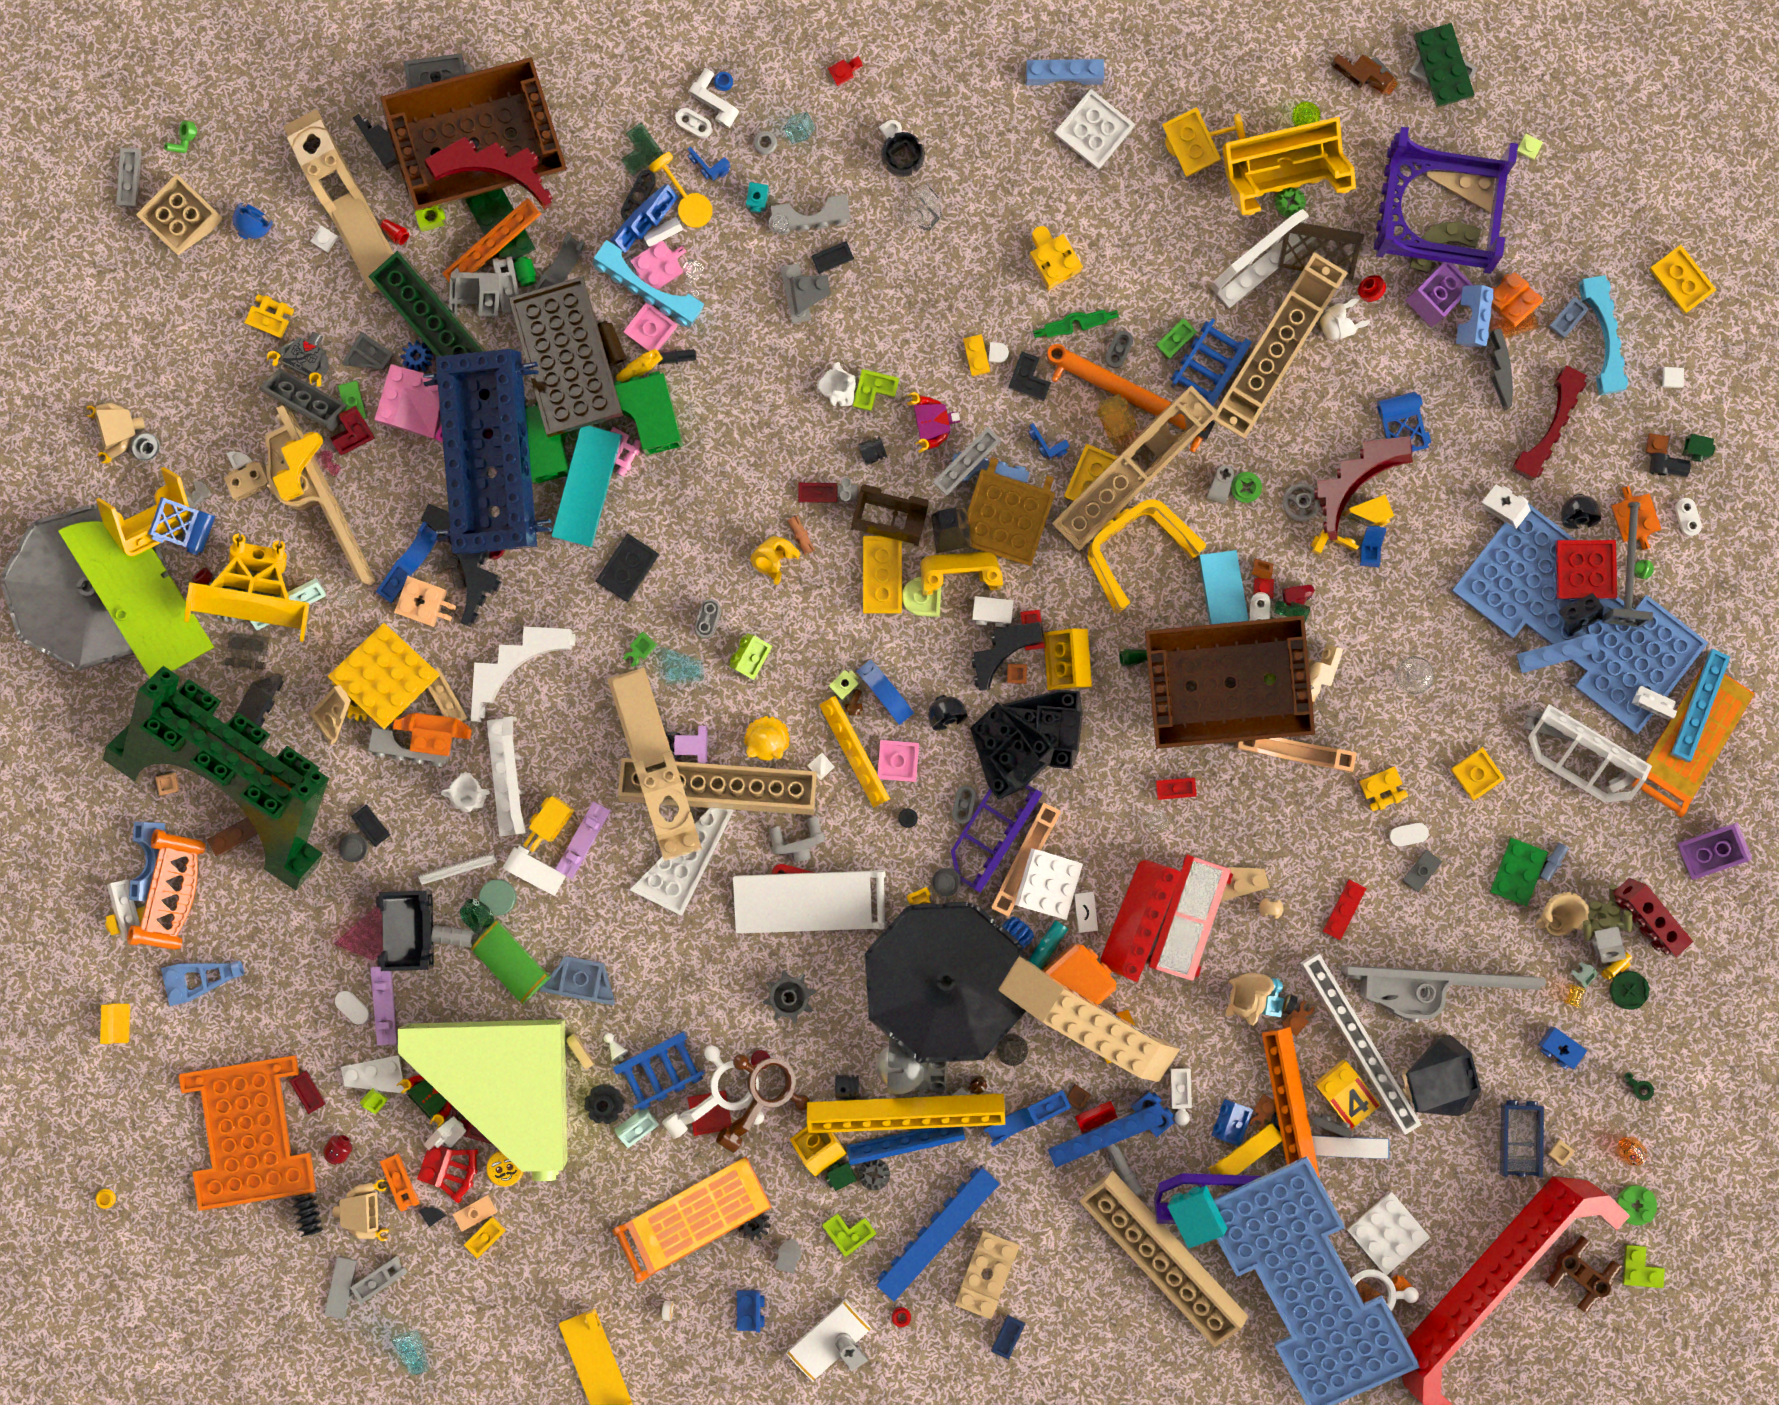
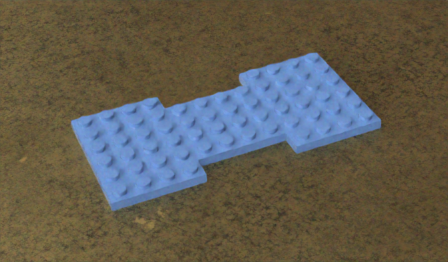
M1528 503L1531 511L1517 529L1504 522L1451 592L1512 639L1515 638L1524 625H1527L1551 645L1595 633L1600 652L1572 659L1574 663L1586 671L1574 687L1634 734H1638L1654 714L1632 704L1639 686L1667 697L1708 642L1648 595H1644L1634 609L1632 608V610L1653 612V620L1644 626L1633 627L1605 624L1600 620L1568 636L1564 631L1565 621L1559 614V610L1580 599H1557L1556 541L1575 539ZM1618 596L1616 599H1598L1604 607L1603 615L1613 608L1624 609V601Z
M1307 1156L1213 1199L1227 1226L1224 1236L1217 1238V1241L1236 1276L1238 1277L1253 1269L1256 1270L1291 1335L1275 1342L1274 1346L1306 1405H1335L1420 1368L1419 1362L1383 1296L1381 1295L1364 1303L1332 1245L1328 1235L1344 1229L1345 1225Z

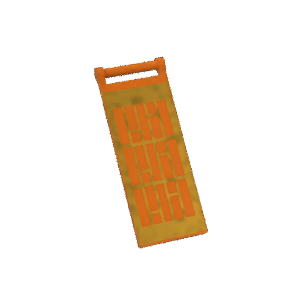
M1704 664L1677 707L1675 718L1670 719L1645 761L1652 766L1647 779L1682 801V805L1679 806L1646 783L1640 788L1676 812L1675 815L1680 818L1687 812L1691 801L1754 696L1752 691L1724 674L1691 762H1686L1670 755ZM1634 778L1631 786L1635 787L1640 779Z
M744 1157L629 1222L615 1227L612 1232L622 1246L634 1272L636 1283H640L652 1274L771 1209L772 1206L748 1158ZM627 1230H629L647 1268L645 1271H641L624 1234Z

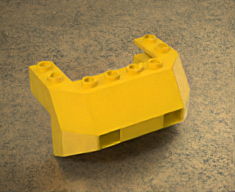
M1340 117L1227 142L1222 147L1225 172L1232 200L1242 215H1253L1255 212L1261 211V207L1254 197L1262 196L1267 192H1280L1289 187L1298 188L1306 183H1318L1323 179H1327L1337 193H1347L1352 189H1356L1354 166L1343 154Z

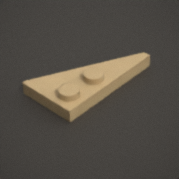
M1426 172L1425 176L1434 183L1444 186L1448 191L1466 199L1473 205H1477L1484 209L1485 212L1491 213L1494 178L1465 173Z

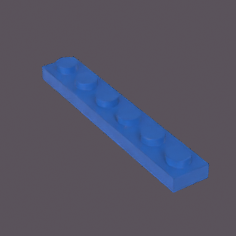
M1155 1104L1048 1148V1152L1056 1168L1161 1125L1164 1121Z
M963 1127L921 1128L846 1146L850 1165L966 1139Z

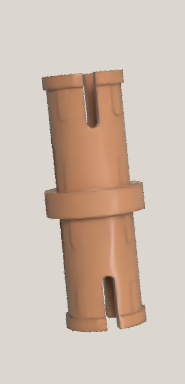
M798 515L787 520L793 531L794 539L799 543L804 555L815 551L808 537L809 533L802 526Z

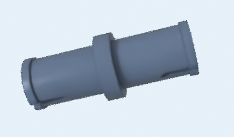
M1558 842L1552 855L1546 859L1548 862L1539 876L1550 882L1557 868L1562 866L1561 862L1570 848Z

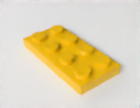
M863 536V614H902V541L883 536Z

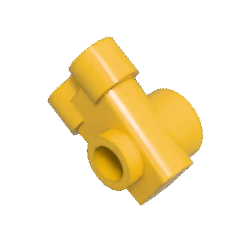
M928 887L906 896L910 905L931 903L929 899L931 894Z
M1625 952L1626 959L1610 962L1611 964L1601 972L1605 979L1613 978L1620 971H1625L1631 965L1629 961L1632 957L1628 952Z

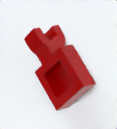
M857 56L849 63H846L845 59L829 67L828 71L836 85L839 86L854 78L852 72L863 65L861 59Z

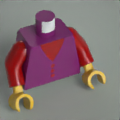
M915 392L907 394V396L912 397V401L907 402V405H914L920 440L915 445L920 444L922 446L918 452L922 453L926 449L939 447L951 432L950 424L960 423L959 412L947 413L946 405L931 397L921 396Z

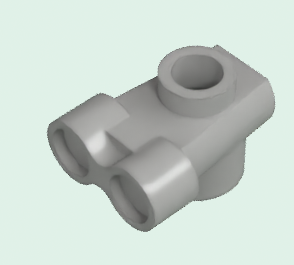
M847 477L843 478L841 486L838 485L837 497H840L843 502L857 500L858 485H853Z

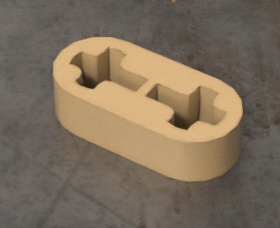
M575 1033L566 1038L568 1045L586 1070L595 1064Z

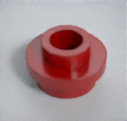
M898 1307L893 1311L892 1322L897 1327H905L910 1323L911 1313L907 1308ZM901 1313L904 1314L905 1319L899 1320L898 1315Z

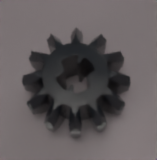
M763 1212L753 1218L759 1226L757 1225L756 1228H752V1224H749V1221L742 1224L744 1226H741L738 1231L742 1232L745 1230L746 1232L743 1237L746 1238L750 1234L751 1241H754L755 1235L761 1240V1233L767 1235L768 1231L765 1228L771 1227L770 1223L765 1222L770 1219V1216L762 1217L765 1213Z

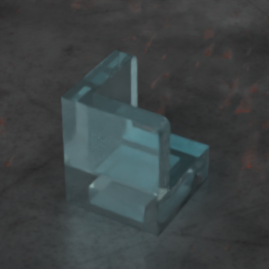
M806 111L791 116L783 129L790 142L795 144L808 140L815 129V125Z

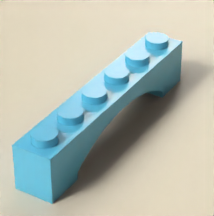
M606 240L593 259L592 265H594L595 269L600 273L605 272L611 276V279L617 284L622 283L627 287L628 291L632 294L640 295L649 305L654 304L660 308L664 315H670L675 318L676 322L681 326L690 328L701 313L704 303L690 294H687V296L671 295L646 284L627 266L622 257L623 250Z
M1606 275L1582 279L1578 283L1581 301H1586L1595 312L1600 322L1605 342L1603 368L1601 373L1596 376L1599 396L1622 392L1627 389L1628 378L1627 375H1624L1623 371L1625 362L1619 349L1621 348V340L1617 337L1616 333L1618 324L1613 316L1614 302L1610 299L1609 295L1611 290L1610 282L1607 280Z

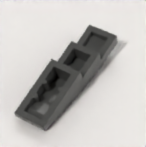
M1499 328L1490 333L1496 351L1490 354L1496 369L1490 377L1505 411L1512 407L1513 381L1508 348L1502 330Z

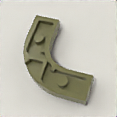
M1444 222L1430 228L1421 238L1433 243L1445 244L1452 242L1476 248L1482 229L1460 222ZM1412 258L1409 268L1428 273L1432 260Z

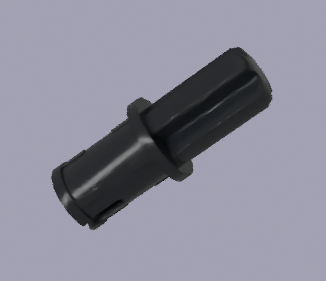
M675 349L670 352H659L663 358L659 365L676 363L677 365L678 362L696 360V351L694 349L681 351Z

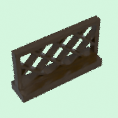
M1300 222L1284 235L1278 267L1303 271L1305 267L1301 261L1309 255L1312 257L1313 252L1322 247L1326 253V256L1323 258H1329L1331 263L1339 267L1346 261L1348 262L1350 271L1349 275L1347 274L1345 278L1353 280L1360 245L1364 240L1365 234ZM1290 233L1297 234L1301 240L1293 247L1288 242ZM1315 237L1319 244L1310 250L1305 241ZM1333 240L1338 247L1328 253L1324 244ZM1303 243L1308 252L1299 258L1294 249ZM1349 243L1355 244L1354 252L1347 256L1342 248ZM1340 250L1345 259L1336 264L1331 256ZM1292 252L1296 261L1290 265L1284 264L1285 255Z

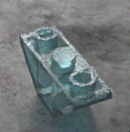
M417 1329L398 1334L392 1339L395 1349L411 1376L430 1371L423 1340Z

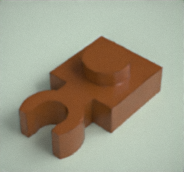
M1305 1000L1300 1003L1298 1012L1294 1009L1281 1022L1284 1027H1291V1031L1295 1036L1309 1022L1305 1019L1306 1015H1311L1315 1010L1314 1007H1311L1309 1011H1305L1304 1005L1307 1003Z
M1263 1093L1254 1107L1257 1115L1250 1119L1249 1124L1252 1125L1254 1121L1258 1120L1260 1122L1258 1130L1261 1131L1265 1125V1118L1271 1121L1273 1114L1276 1112L1275 1101Z

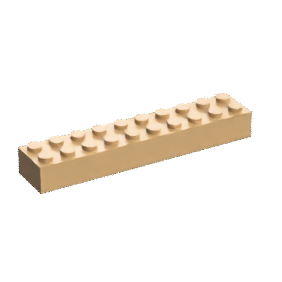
M621 758L618 787L619 801L646 803L633 760L631 758ZM675 762L690 807L814 815L817 771ZM666 765L647 770L646 773L665 768ZM669 795L661 802V805L678 806L673 797Z
M1113 1170L1087 1189L1079 1202L1214 1347L1242 1329L1248 1315L1163 1224H1157L1156 1216Z

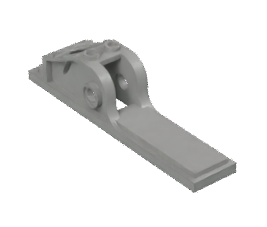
M1341 965V973L1346 974L1347 978L1360 979L1361 997L1387 1007L1386 1010L1403 1017V1020L1407 1022H1419V1019H1431L1439 1015L1444 1009L1446 993L1451 985L1540 990L1541 986H1546V978L1535 976ZM1424 988V994L1420 996V990Z

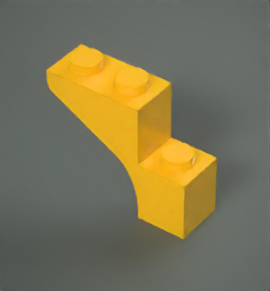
M306 433L302 439L298 441L291 440L285 443V447L281 448L290 470H281L272 479L282 500L287 502L304 494L301 488L300 476L304 467L323 444V438L319 433Z

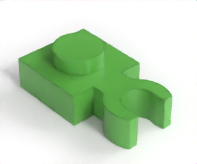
M641 632L630 645L633 651L626 653L623 659L627 660L632 656L634 661L631 666L634 667L639 663V657L646 659L658 644L645 632Z

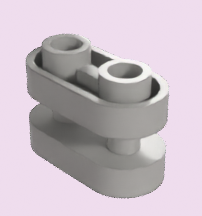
M707 599L700 607L695 631L703 639L713 637L716 632L721 615V607L717 601Z

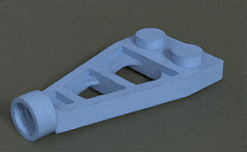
M241 961L232 963H180L161 968L170 1006L190 1002L227 981L244 975ZM218 969L221 978L209 983L206 971ZM188 972H197L201 976L202 984L193 990L187 988L185 974Z

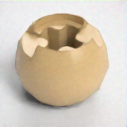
M1264 898L1259 904V912L1262 917L1272 915L1274 916L1273 918L1278 919L1284 911L1281 900L1270 902L1269 898Z

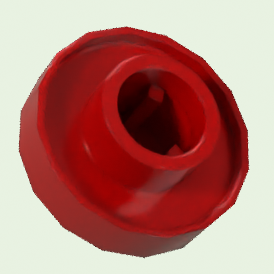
M1370 275L1359 284L1357 289L1358 295L1365 302H1374L1385 293L1386 282L1379 275Z

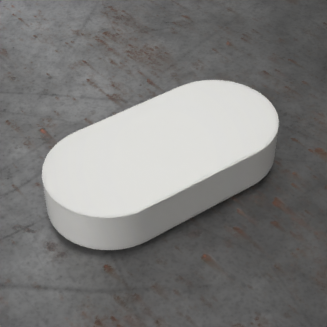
M1422 823L1395 827L1389 833V840L1395 846L1420 843L1428 838L1429 831Z
M342 991L337 994L335 998L336 1007L353 1023L363 1024L369 1019V1009L352 992Z

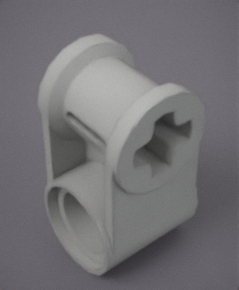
M1223 465L1217 469L1206 499L1222 504L1226 503L1234 477V471L1230 466ZM1226 470V474L1229 475V477L1222 479V475L1220 473Z
M841 1334L836 1338L835 1345L840 1351V1356L852 1372L869 1361L866 1354L862 1353V1348L857 1345L849 1334Z

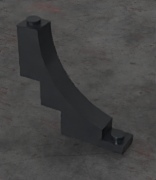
M360 114L354 116L353 120L385 169L388 170L398 164L388 131L380 125L372 128L366 117L362 119ZM470 139L473 141L477 148L479 146V142L476 139ZM433 149V150L430 152L431 156H432L433 154L439 152L440 150H439V149Z

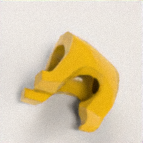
M772 536L755 549L751 554L750 561L757 571L774 579V584L779 585L782 578V573L779 570L781 567L779 560L782 558H796L798 560L800 552L790 541L782 537Z

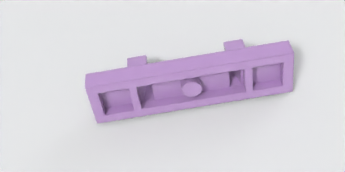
M593 801L555 870L571 879L574 878L611 811Z
M370 967L377 1046L397 1044L392 971H381V967Z

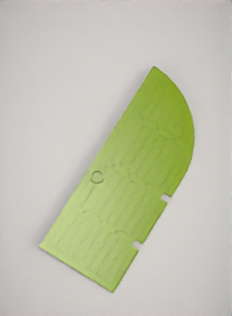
M98 521L76 523L58 530L149 678L162 666L173 672L215 648L194 614L190 615L189 623L184 622L186 601L170 576L162 578L161 574L167 570L152 548L135 556H128L122 552L105 528L103 522Z

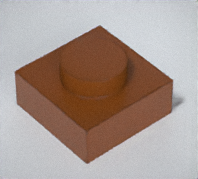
M1649 433L1645 453L1666 454L1669 436Z
M1255 558L1252 566V575L1270 580L1274 564Z
M1007 664V684H1027V664Z

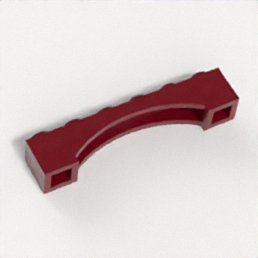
M1568 365L1561 369L1554 383V386L1557 387V407L1553 421L1544 437L1534 448L1528 452L1522 451L1518 454L1511 471L1531 481L1541 476L1544 470L1542 465L1545 460L1548 461L1553 452L1550 449L1553 443L1556 444L1561 436L1559 431L1562 426L1565 427L1570 418L1568 413L1570 409L1573 410L1578 402L1576 397L1579 392L1584 390L1587 384L1585 382L1587 375Z

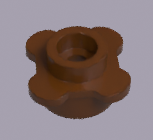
M983 1076L980 1078L976 1077L970 1082L968 1089L971 1090L972 1094L980 1095L987 1089V1081Z

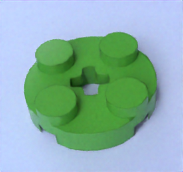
M1640 1185L1628 1186L1618 1195L1616 1203L1630 1215L1626 1220L1627 1223L1644 1225L1654 1219L1657 1211V1201L1654 1194L1647 1188ZM1636 1200L1641 1203V1207L1637 1211L1632 1207V1203H1635Z

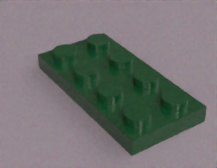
M1452 23L1415 33L1414 39L1436 108L1474 97L1475 94Z
M503 188L465 199L484 235L514 210ZM524 229L495 255L499 260L512 256L514 262L517 258L525 256L536 250Z

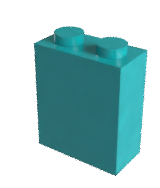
M1197 1186L1190 1189L1188 1193H1177L1171 1197L1167 1207L1188 1249L1224 1236L1227 1226L1207 1186L1202 1188Z

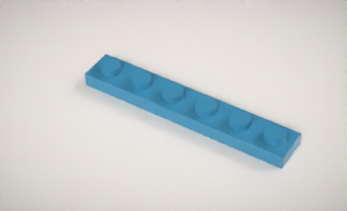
M1715 649L1709 651L1670 755L1683 761L1691 762L1730 656Z

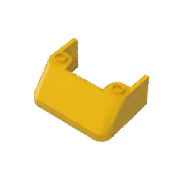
M165 467L161 468L165 486L160 487L155 492L154 499L156 505L126 520H123L122 515L116 511L115 507L101 498L96 499L105 528L122 552L128 556H135L160 544V542L152 540V535L148 533L161 497L189 507L180 476ZM165 503L163 509L165 516L174 513L172 506ZM186 510L179 514L183 523L189 520L191 512ZM176 516L167 520L171 529L180 525ZM165 523L158 524L155 532L162 534L168 531ZM180 528L174 531L173 534L174 536L182 533L183 531Z

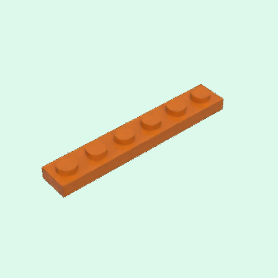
M529 198L525 199L442 274L450 283V274L456 268H459V272L475 273L539 217L541 212Z

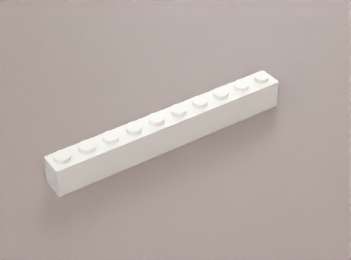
M1315 953L1300 962L1299 964L1399 1131L1406 1135L1421 1126V1122L1321 955Z

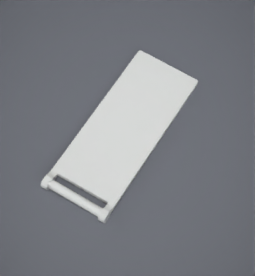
M885 870L734 876L736 933L887 929L888 922L885 920L884 896ZM870 877L876 878L877 922H872Z

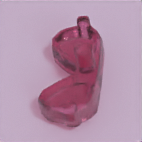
M323 451L321 457L325 462L324 467L328 468L329 472L335 477L340 472L341 467L331 462L333 452Z

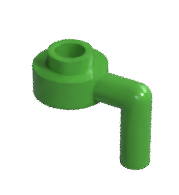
M182 121L179 127L180 145L165 143L164 150L186 153L189 141H192L197 135V127L194 122Z

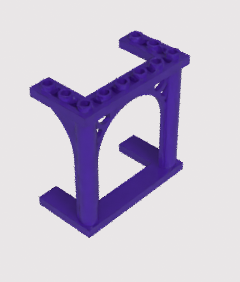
M1401 127L1399 132L1395 133L1394 140L1391 141V145L1387 150V158L1390 159L1389 165H1386L1384 170V176L1387 177L1386 183H1383L1381 195H1384V201H1381L1379 205V213H1382L1381 220L1377 221L1376 226L1378 236L1375 238L1373 250H1376L1375 257L1383 258L1385 254L1484 268L1483 273L1491 274L1503 257L1505 237H1499L1507 175L1516 163L1518 144L1510 143L1500 160L1475 157L1422 147L1409 138L1408 127ZM1413 164H1416V166H1421V169L1416 170ZM1400 166H1407L1411 170V176H1404L1400 171ZM1433 170H1445L1496 178L1486 250L1433 243L1413 233L1407 226L1401 209L1402 196L1408 184L1420 174ZM1399 179L1403 180L1402 186L1398 185ZM1394 198H1398L1399 202H1395ZM1393 215L1398 216V221H1393ZM1395 226L1403 227V233L1399 236H1394ZM1406 235H1409L1411 240L1405 239V241L1402 239Z

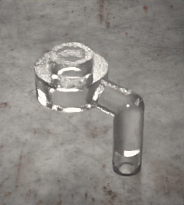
M691 259L683 267V273L686 276L683 290L693 297H698L700 293L692 287L694 280L702 276L704 268L700 262Z

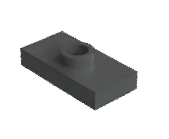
M1425 850L1403 878V881L1419 892L1442 861L1430 851Z

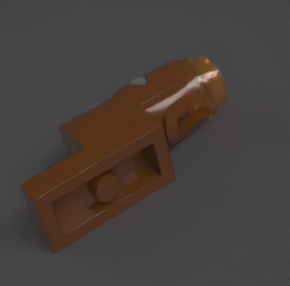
M1338 54L1331 63L1332 67L1360 89L1368 81V85L1389 96L1399 84L1395 81L1396 78L1377 57L1370 59L1368 56L1362 55L1352 65L1346 56Z

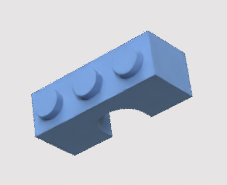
M1484 285L1463 286L1461 305L1472 309V317L1467 323L1458 324L1456 344L1466 347L1487 346L1493 288Z

